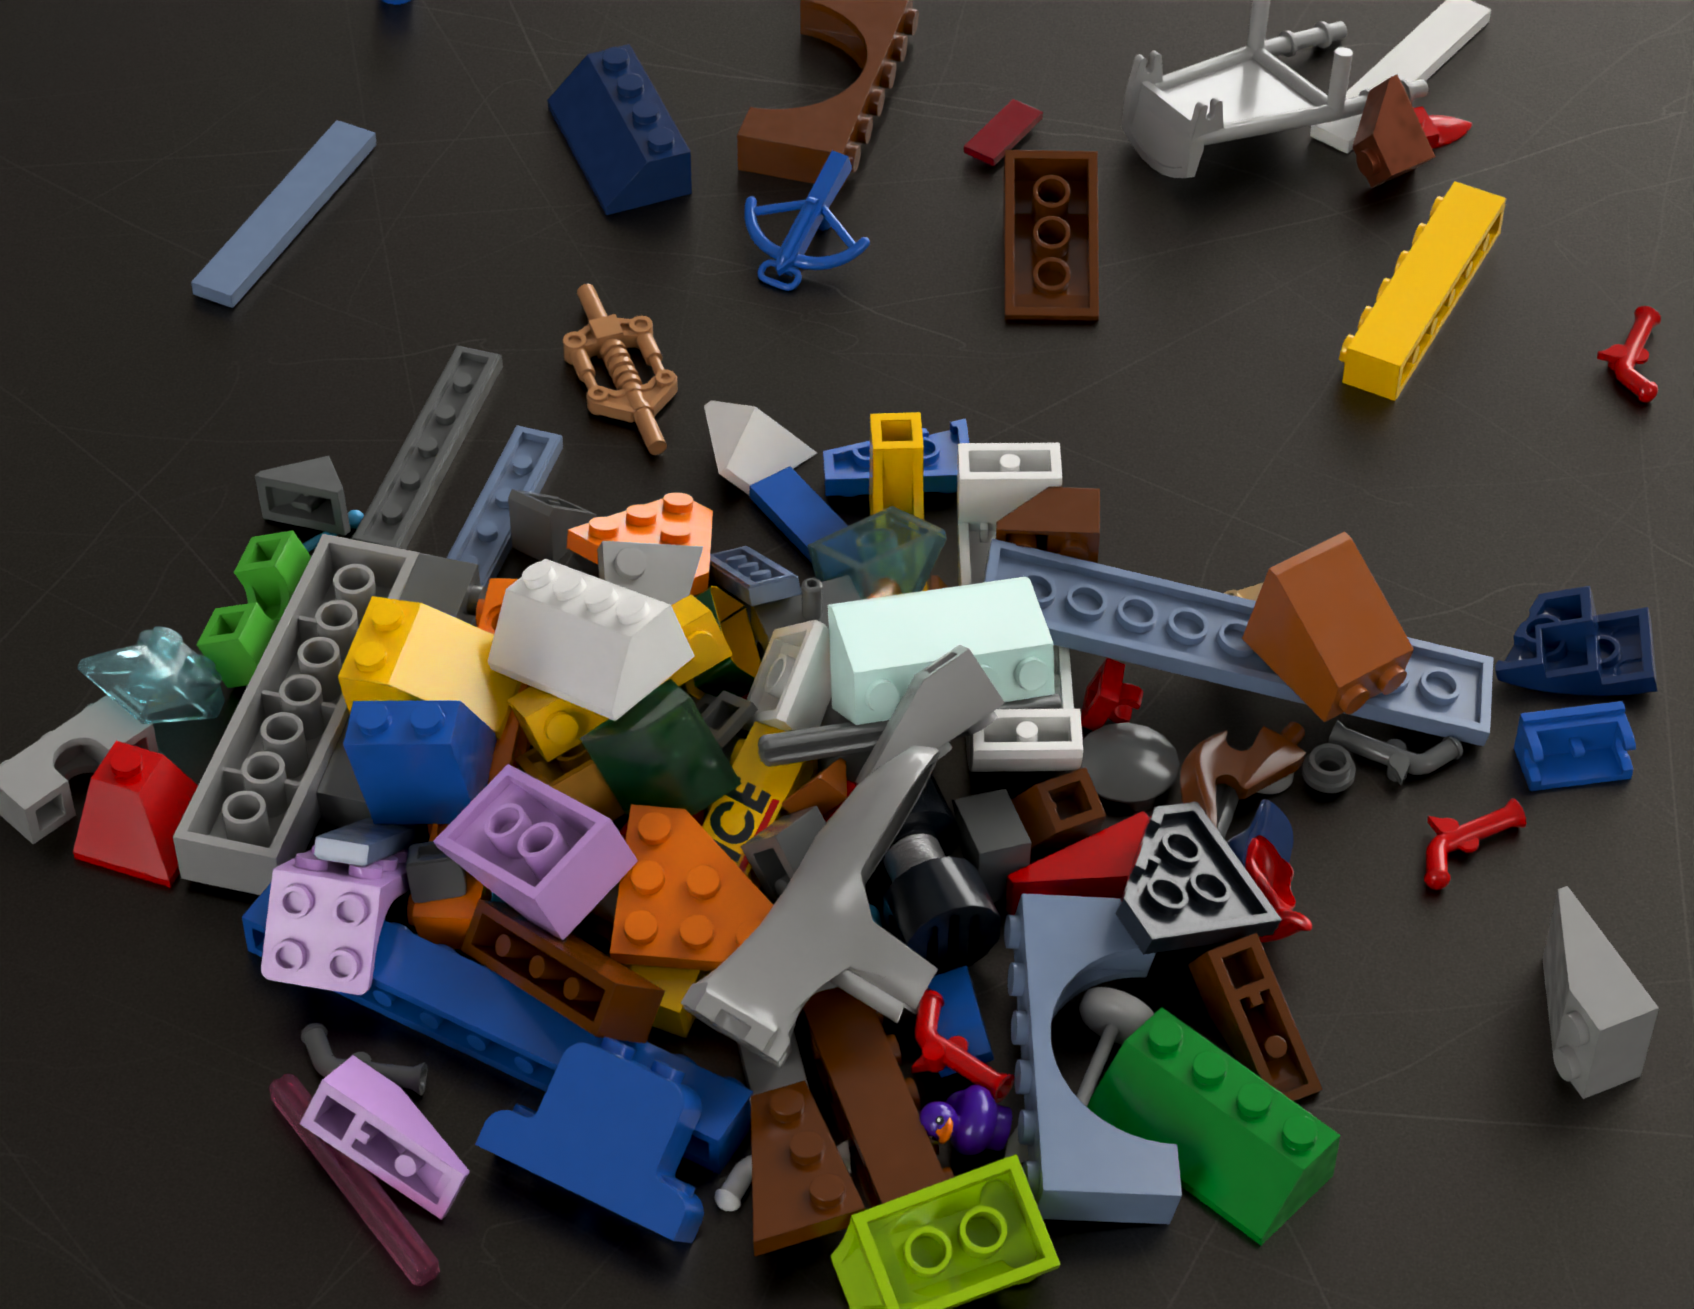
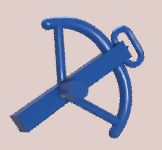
M831 151L806 200L757 206L755 197L750 196L746 199L744 217L747 231L757 247L773 258L764 261L759 266L757 273L762 282L782 290H794L802 279V274L797 267L807 270L835 268L852 261L869 247L870 240L867 237H862L855 242L829 209L852 170L847 155ZM800 210L782 246H778L770 241L763 234L757 222L756 216ZM832 227L848 247V249L830 256L812 257L804 255L817 229L827 230ZM773 266L779 276L786 274L793 277L795 275V279L792 283L786 284L765 276L764 272L768 267Z

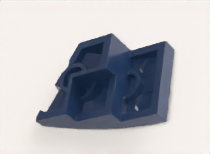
M1590 586L1540 593L1529 609V617L1520 624L1513 635L1514 646L1505 661L1498 660L1495 665L1499 681L1543 692L1610 696L1658 691L1652 622L1648 607L1597 615Z

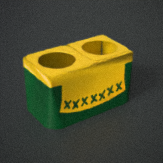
M711 586L695 598L712 611L733 655L685 682L686 689L689 694L699 700L705 693L718 697L723 690L738 697H743L750 692L761 664L748 614L745 608L720 623L744 605L718 587Z

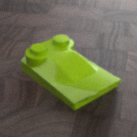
M1017 1154L851 1215L842 1241L830 1255L850 1309H951L1015 1284L1029 1283L1039 1275L1058 1269L1061 1265Z

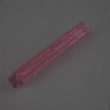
M287 1073L280 1079L273 1080L269 1086L270 1097L273 1103L411 1283L420 1287L424 1286L428 1281L434 1280L440 1273V1268L438 1267L439 1260L371 1172L300 1125L312 1100V1096L298 1078Z

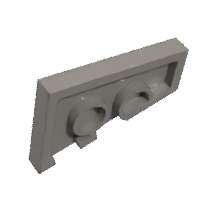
M602 541L597 549L599 579L673 605L690 595L704 546Z

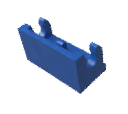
M1623 701L1521 713L1514 750L1529 791L1631 779L1634 769L1627 751L1636 750V743L1625 714Z

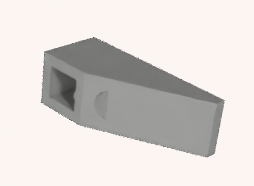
M958 645L913 677L855 780L857 785L879 766L913 745L933 747L940 750L939 760L952 749L949 741L965 730L970 735L975 734L990 725L997 718L994 711L1005 704V702L969 648Z

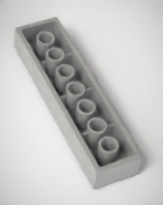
M322 534L173 835L181 879L261 895L271 883L272 872L275 867L295 858L297 853H305L321 819L316 791L349 717L338 675L371 597L399 600L419 552Z

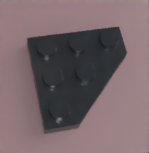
M1191 802L1154 808L1146 823L1115 913L1143 955L1236 941L1255 933L1258 934V937L1273 935L1282 919L1199 803Z

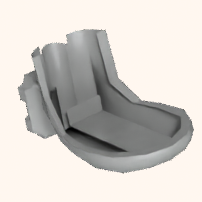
M913 745L879 766L855 787L814 837L800 866L762 923L719 967L690 986L680 1002L684 1006L685 1011L780 1069L792 1051L790 1039L797 1016L809 998L819 991L839 987L896 1023L899 1021L903 1008L917 1014L918 1003L924 992L931 990L928 985L938 969L872 920L864 886L918 801L936 765L940 750L933 747Z

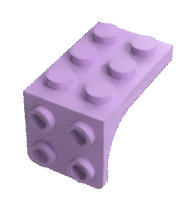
M313 845L311 850L305 853H297L295 858L273 869L261 972L266 979L362 995L372 986L376 950L387 911L396 898L410 890L406 872L409 848L364 867L317 859V856H314L315 845Z

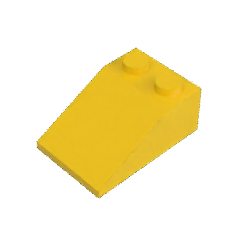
M372 596L338 675L349 715L353 701L460 700L495 732L498 739L502 736L512 710L507 700L518 694L522 682L491 670L487 661L494 634L423 603Z

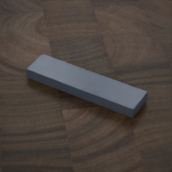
M748 546L710 554L709 579L750 606L802 594L798 576Z

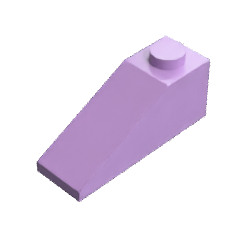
M354 1055L322 1079L300 1122V1125L441 1220L447 1215L470 1172L401 1087Z

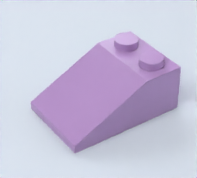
M507 764L433 841L438 849L528 921L561 940H564L581 923L591 910L638 862L610 818L510 764Z

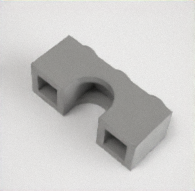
M114 690L97 702L86 706L79 714L55 730L44 734L38 741L0 764V815L32 844H35L76 816L68 780L82 773H95L115 741L159 753L153 723Z

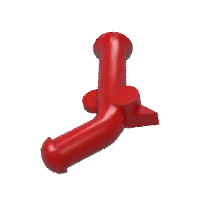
M1640 306L1635 309V322L1624 345L1614 344L1608 349L1597 352V359L1607 361L1609 368L1615 370L1617 379L1636 394L1639 401L1646 403L1652 401L1657 396L1658 386L1655 382H1650L1634 367L1636 364H1644L1649 360V352L1644 349V345L1652 328L1660 324L1661 315L1652 307Z
M1511 798L1503 808L1460 826L1453 818L1442 819L1428 816L1427 823L1437 836L1430 841L1426 849V874L1424 875L1426 885L1435 890L1448 886L1451 877L1448 873L1447 855L1450 852L1458 849L1469 853L1474 852L1479 847V840L1510 827H1526V816L1520 803L1516 799Z
M926 990L918 1003L919 1007L915 1024V1037L922 1049V1055L912 1065V1073L923 1071L937 1073L947 1066L974 1084L988 1089L996 1104L1002 1102L1013 1086L1014 1074L1000 1073L968 1053V1042L964 1037L953 1036L947 1040L939 1035L937 1028L940 1010L944 1006V998L937 991Z

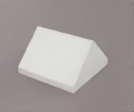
M811 620L774 629L746 699L753 702L758 711L746 722L742 729L750 731L755 721L784 731L820 726L831 699L829 629L825 624L817 620Z

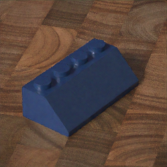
M630 44L610 47L603 51L587 54L548 98V108L605 214L610 215L692 194L691 151Z

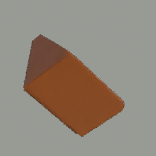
M840 757L808 780L782 802L783 808L789 813H794L817 806L822 816H824L845 801L847 798L846 761Z

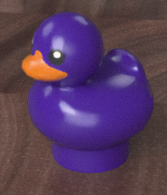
M972 1085L965 1090L951 1094L946 1103L939 1101L931 1102L919 1114L920 1122L930 1139L939 1141L940 1144H945L950 1139L954 1150L963 1156H974L985 1149L1000 1152L1007 1142L1012 1124L1011 1108L996 1104L991 1092L981 1085Z

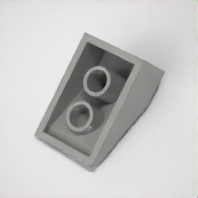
M1568 886L1560 888L1557 891L1542 958L1553 1059L1560 1076L1566 1081H1571L1581 1097L1585 1099L1641 1077L1659 1007Z

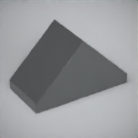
M330 456L263 470L255 475L263 519L340 535H346L351 531L343 486Z
M511 489L508 503L512 548L540 561L548 559L558 563L569 551L567 548L568 529L589 523L591 519L596 518L597 514L557 496Z
M1006 789L953 799L952 805L959 831L963 859H966L976 867L993 902L1006 900L1007 875L1030 865L1031 840Z

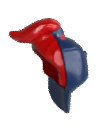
M1262 800L1250 827L1229 839L1227 844L1282 919L1273 935L1259 937L1260 941L1265 943L1283 939L1300 931H1311L1312 923L1305 915L1292 911L1296 905V900L1291 891L1294 870L1289 864L1293 848L1291 824L1285 814L1269 800Z

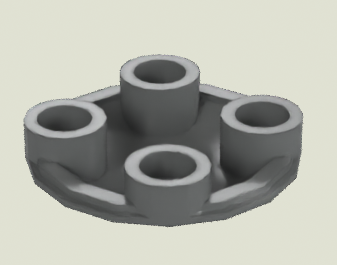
M1132 723L1109 724L1090 732L1083 739V759L1080 769L1087 768L1098 796L1105 800L1124 803L1135 811H1146L1151 809L1156 804V798L1165 794L1176 781L1180 763L1175 747L1164 735L1147 726Z

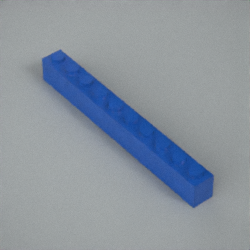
M271 883L242 916L247 949L249 952L260 957L263 954ZM385 920L378 940L371 988L362 995L333 991L545 1092L563 1053L570 1046L582 1042L601 1046L604 1039L595 1037L488 967L460 956L453 948L445 944H435L419 937L400 923H389ZM616 1040L634 1048L636 1052L632 1060L650 1068L655 1059L686 1073L682 1083L693 1088L698 1093L702 1102V1112L683 1157L720 1174L751 1131V1096L754 1095V1091L747 1089L735 1078L721 1077L698 1066L685 1055L672 1054L650 1044L648 1041L645 1044Z

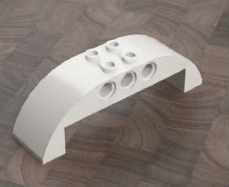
M1060 443L958 444L959 586L983 583L988 550L992 538L996 539L997 521L1046 488L1062 487ZM1053 645L1055 694L1061 698L1062 709H996L994 712L997 718L990 725L975 734L965 736L968 766L971 772L1076 771L1080 769L1083 759L1080 709H1074L1069 648Z

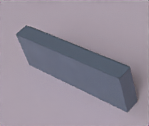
M368 817L316 836L314 856H317V859L365 867L397 854L399 851L409 848L412 844H418L420 825L374 824L372 818Z

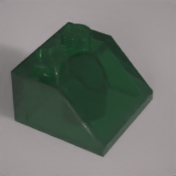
M671 678L655 688L616 721L608 719L579 738L628 820L631 805L686 809L691 815H694L742 784L691 697Z

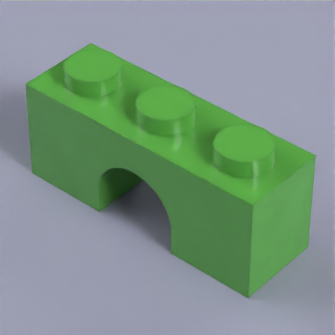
M293 530L251 538L234 571V574L246 591L248 604L215 608L196 645L227 688L247 686L311 559L310 554Z

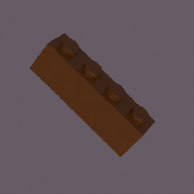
M479 899L461 947V951L599 1038L606 1036L614 1040L646 1044L665 990L572 933L564 940H561L528 921L507 903Z

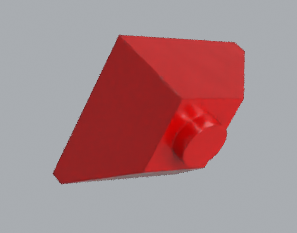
M115 741L90 779L73 849L74 858L171 888L180 874L173 835L198 785L164 754Z

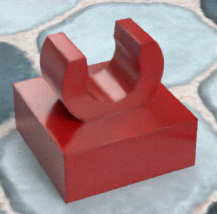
M1106 657L1086 687L1081 713L1082 727L1094 731L1101 728L1108 718L1117 724L1129 723L1132 708L1139 709L1141 707L1143 690L1134 684L1122 683L1126 664Z

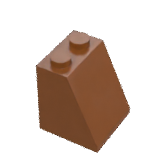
M1345 531L1269 568L1242 637L1255 653L1323 722L1344 712L1346 714L1356 712L1368 699L1380 693L1388 695L1394 692L1406 679L1407 672L1405 669L1414 650L1355 543Z

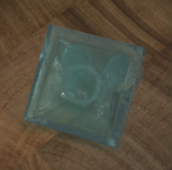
M158 626L154 627L153 630L142 631L135 646L115 649L81 659L77 667L82 674L142 724L218 718L225 701L220 685L222 676L215 669V663L209 658L195 653L182 642L183 638L179 633L166 627Z

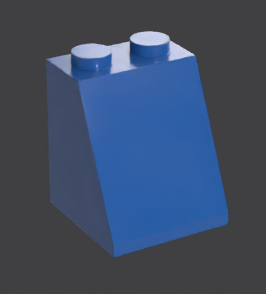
M460 700L353 701L343 746L374 824H450L487 786L497 738L495 732Z

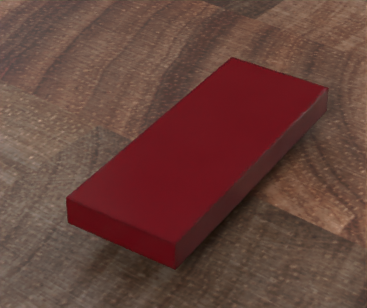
M1012 99L964 145V153L994 166L1005 156V150H1011L1043 119V111Z

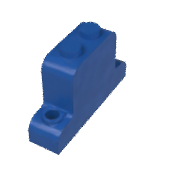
M606 1036L601 1046L584 1042L576 1043L563 1053L538 1111L515 1103L512 1111H497L485 1121L475 1145L666 1238L678 1242L693 1243L704 1217L703 1205L699 1197L694 1193L696 1188L675 1178V1173L701 1116L702 1102L700 1096L693 1088L682 1083L686 1075L685 1072L655 1059L650 1068L632 1060L636 1052L634 1048Z

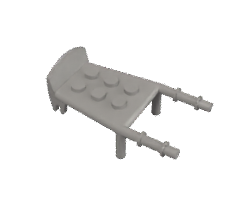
M1252 0L1247 44L1245 47L1163 75L1162 56L1158 52L1152 51L1149 54V66L1147 68V59L1138 54L1134 59L1125 91L1121 127L1137 153L1151 168L1172 178L1195 177L1205 145L1333 122L1362 114L1369 90L1371 89L1362 90L1359 96L1346 99L1353 55L1352 50L1344 47L1335 49L1328 95L1275 57L1282 54L1285 57H1291L1296 54L1297 50L1316 45L1321 48L1329 47L1332 41L1343 39L1347 36L1345 23L1338 21L1327 24L1321 21L1317 22L1314 28L1296 33L1286 30L1282 31L1277 38L1265 40L1270 0ZM1404 79L1400 80L1411 104L1414 99L1428 95L1429 88L1425 80L1420 79L1412 82Z

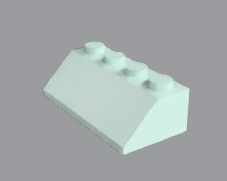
M1027 577L828 605L832 709L855 725L890 720L913 677L958 645L970 649L1004 702L1055 695L1053 641L1032 583Z

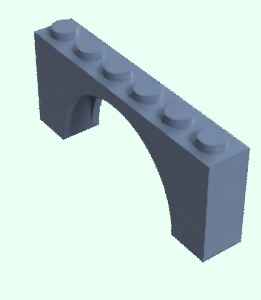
M1022 893L1015 915H1007L1004 930L1005 947L1014 949V962L1010 963L1008 971L1009 996H1017L1018 1011L1015 1010L1012 1015L1011 1040L1013 1045H1020L1021 1060H1017L1015 1066L1014 1085L1016 1094H1024L1025 1110L1020 1111L1018 1119V1140L1020 1145L1028 1146L1029 1160L1024 1161L1022 1169L1042 1219L1170 1224L1182 1197L1177 1144L1146 1140L1128 1134L1102 1120L1090 1111L1071 1091L1059 1071L1052 1051L1051 1021L1069 1000L1086 989L1103 982L1122 978L1146 977L1155 953L1143 955L1115 914L1120 901L1118 898Z

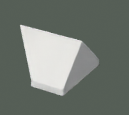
M713 400L704 405L718 473L749 496L750 485L789 466L794 469L817 454L816 451L755 406Z

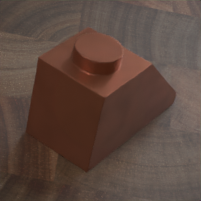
M1398 74L1369 90L1352 146L1356 154L1358 168L1366 176L1371 188L1412 171L1435 158L1434 152Z

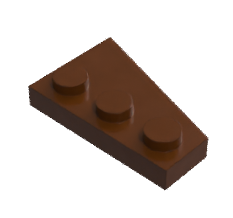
M805 1080L751 1096L754 1257L848 1228L851 1215L865 1211V1206Z

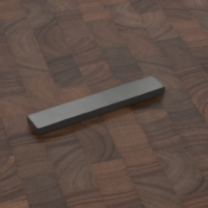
M456 346L352 537L353 540L407 549L503 368L502 355Z

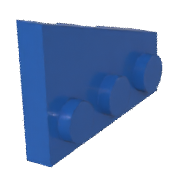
M966 418L950 422V430L931 435H929L926 428H922L924 446L923 492H939L944 494L957 492L958 444L969 443ZM870 441L823 451L825 496L840 495L843 497H854L861 494H869Z

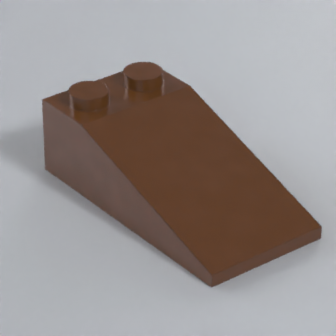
M1005 150L1003 175L1005 319L1099 321L1098 151Z

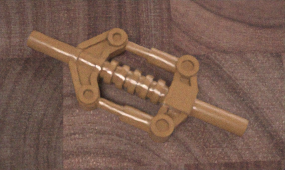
M592 284L581 285L577 290V295L589 319V324L578 332H569L563 337L564 360L574 366L579 380L585 382L588 389L586 394L587 408L592 414L631 423L636 422L649 453L653 455L661 454L667 448V444L654 417L677 393L678 380L675 373L664 369L661 363L663 357L653 337V322L647 316H636L632 319L617 318L615 314L607 316ZM635 347L640 349L646 364L652 366L655 376L648 383L642 384L626 348ZM597 356L598 359H603L617 391L597 385L595 380L596 372L590 361L591 357Z

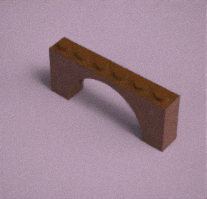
M800 0V34L819 38L839 47L858 63L862 73L849 88L840 94L813 105L789 109L750 107L737 134L738 170L814 184L833 150L849 157L852 166L851 172L855 173L860 161L861 144H868L871 137L873 116L879 117L882 112L885 88L891 89L894 84L896 62L904 61L907 51L908 35L914 36L916 33L919 11L913 9V0Z

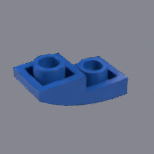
M967 965L934 976L928 987L940 993L944 998V1006L940 1010L938 1034L947 1040L953 1036L964 1037L968 1042V1053L984 1063L995 1060ZM947 1066L939 1072L941 1078L957 1073Z

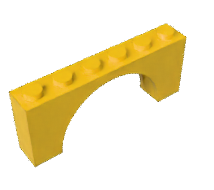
M921 412L870 414L869 504L876 598L928 591L924 533V446Z

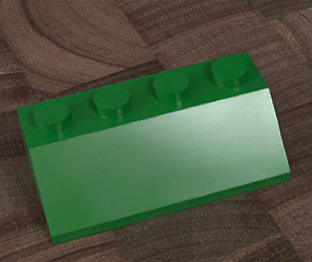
M1162 1007L1124 1041L1087 1105V1108L1102 1120L1128 1134L1150 1141L1177 1144L1181 1187L1259 1245L1264 1244L1334 1175L1340 1134Z

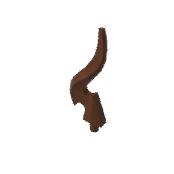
M1289 722L1280 733L1263 726L1252 747L1245 751L1235 750L1227 744L1225 740L1228 733L1227 730L1212 735L1200 742L1190 751L1180 771L1179 784L1182 804L1198 802L1217 828L1216 785L1227 784L1235 789L1239 799H1245L1301 767L1306 752L1297 746L1305 737V730L1299 723Z

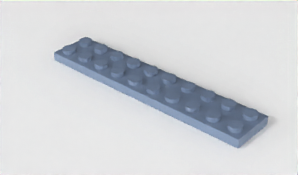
M992 538L987 554L983 583L1019 577L1029 578L1050 632L1053 645L1306 704L1242 639L1256 601L1035 548L1016 546L1014 543ZM1407 637L1414 650L1405 669L1407 676L1404 682L1394 692L1388 695L1380 693L1368 699L1356 712L1348 714L1441 737L1453 736L1462 742L1484 746L1490 734L1493 657Z

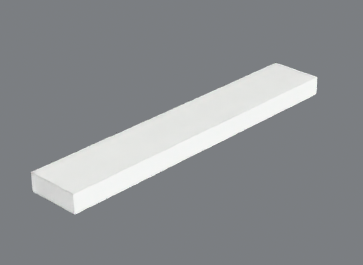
M1446 0L1347 91L1346 99L1357 97L1362 90L1373 89L1397 74L1400 80L1404 79L1408 82L1420 79L1426 81L1489 22L1491 9L1471 0ZM1362 114L1338 121L1311 125L1310 136L1348 154L1353 149L1352 146Z

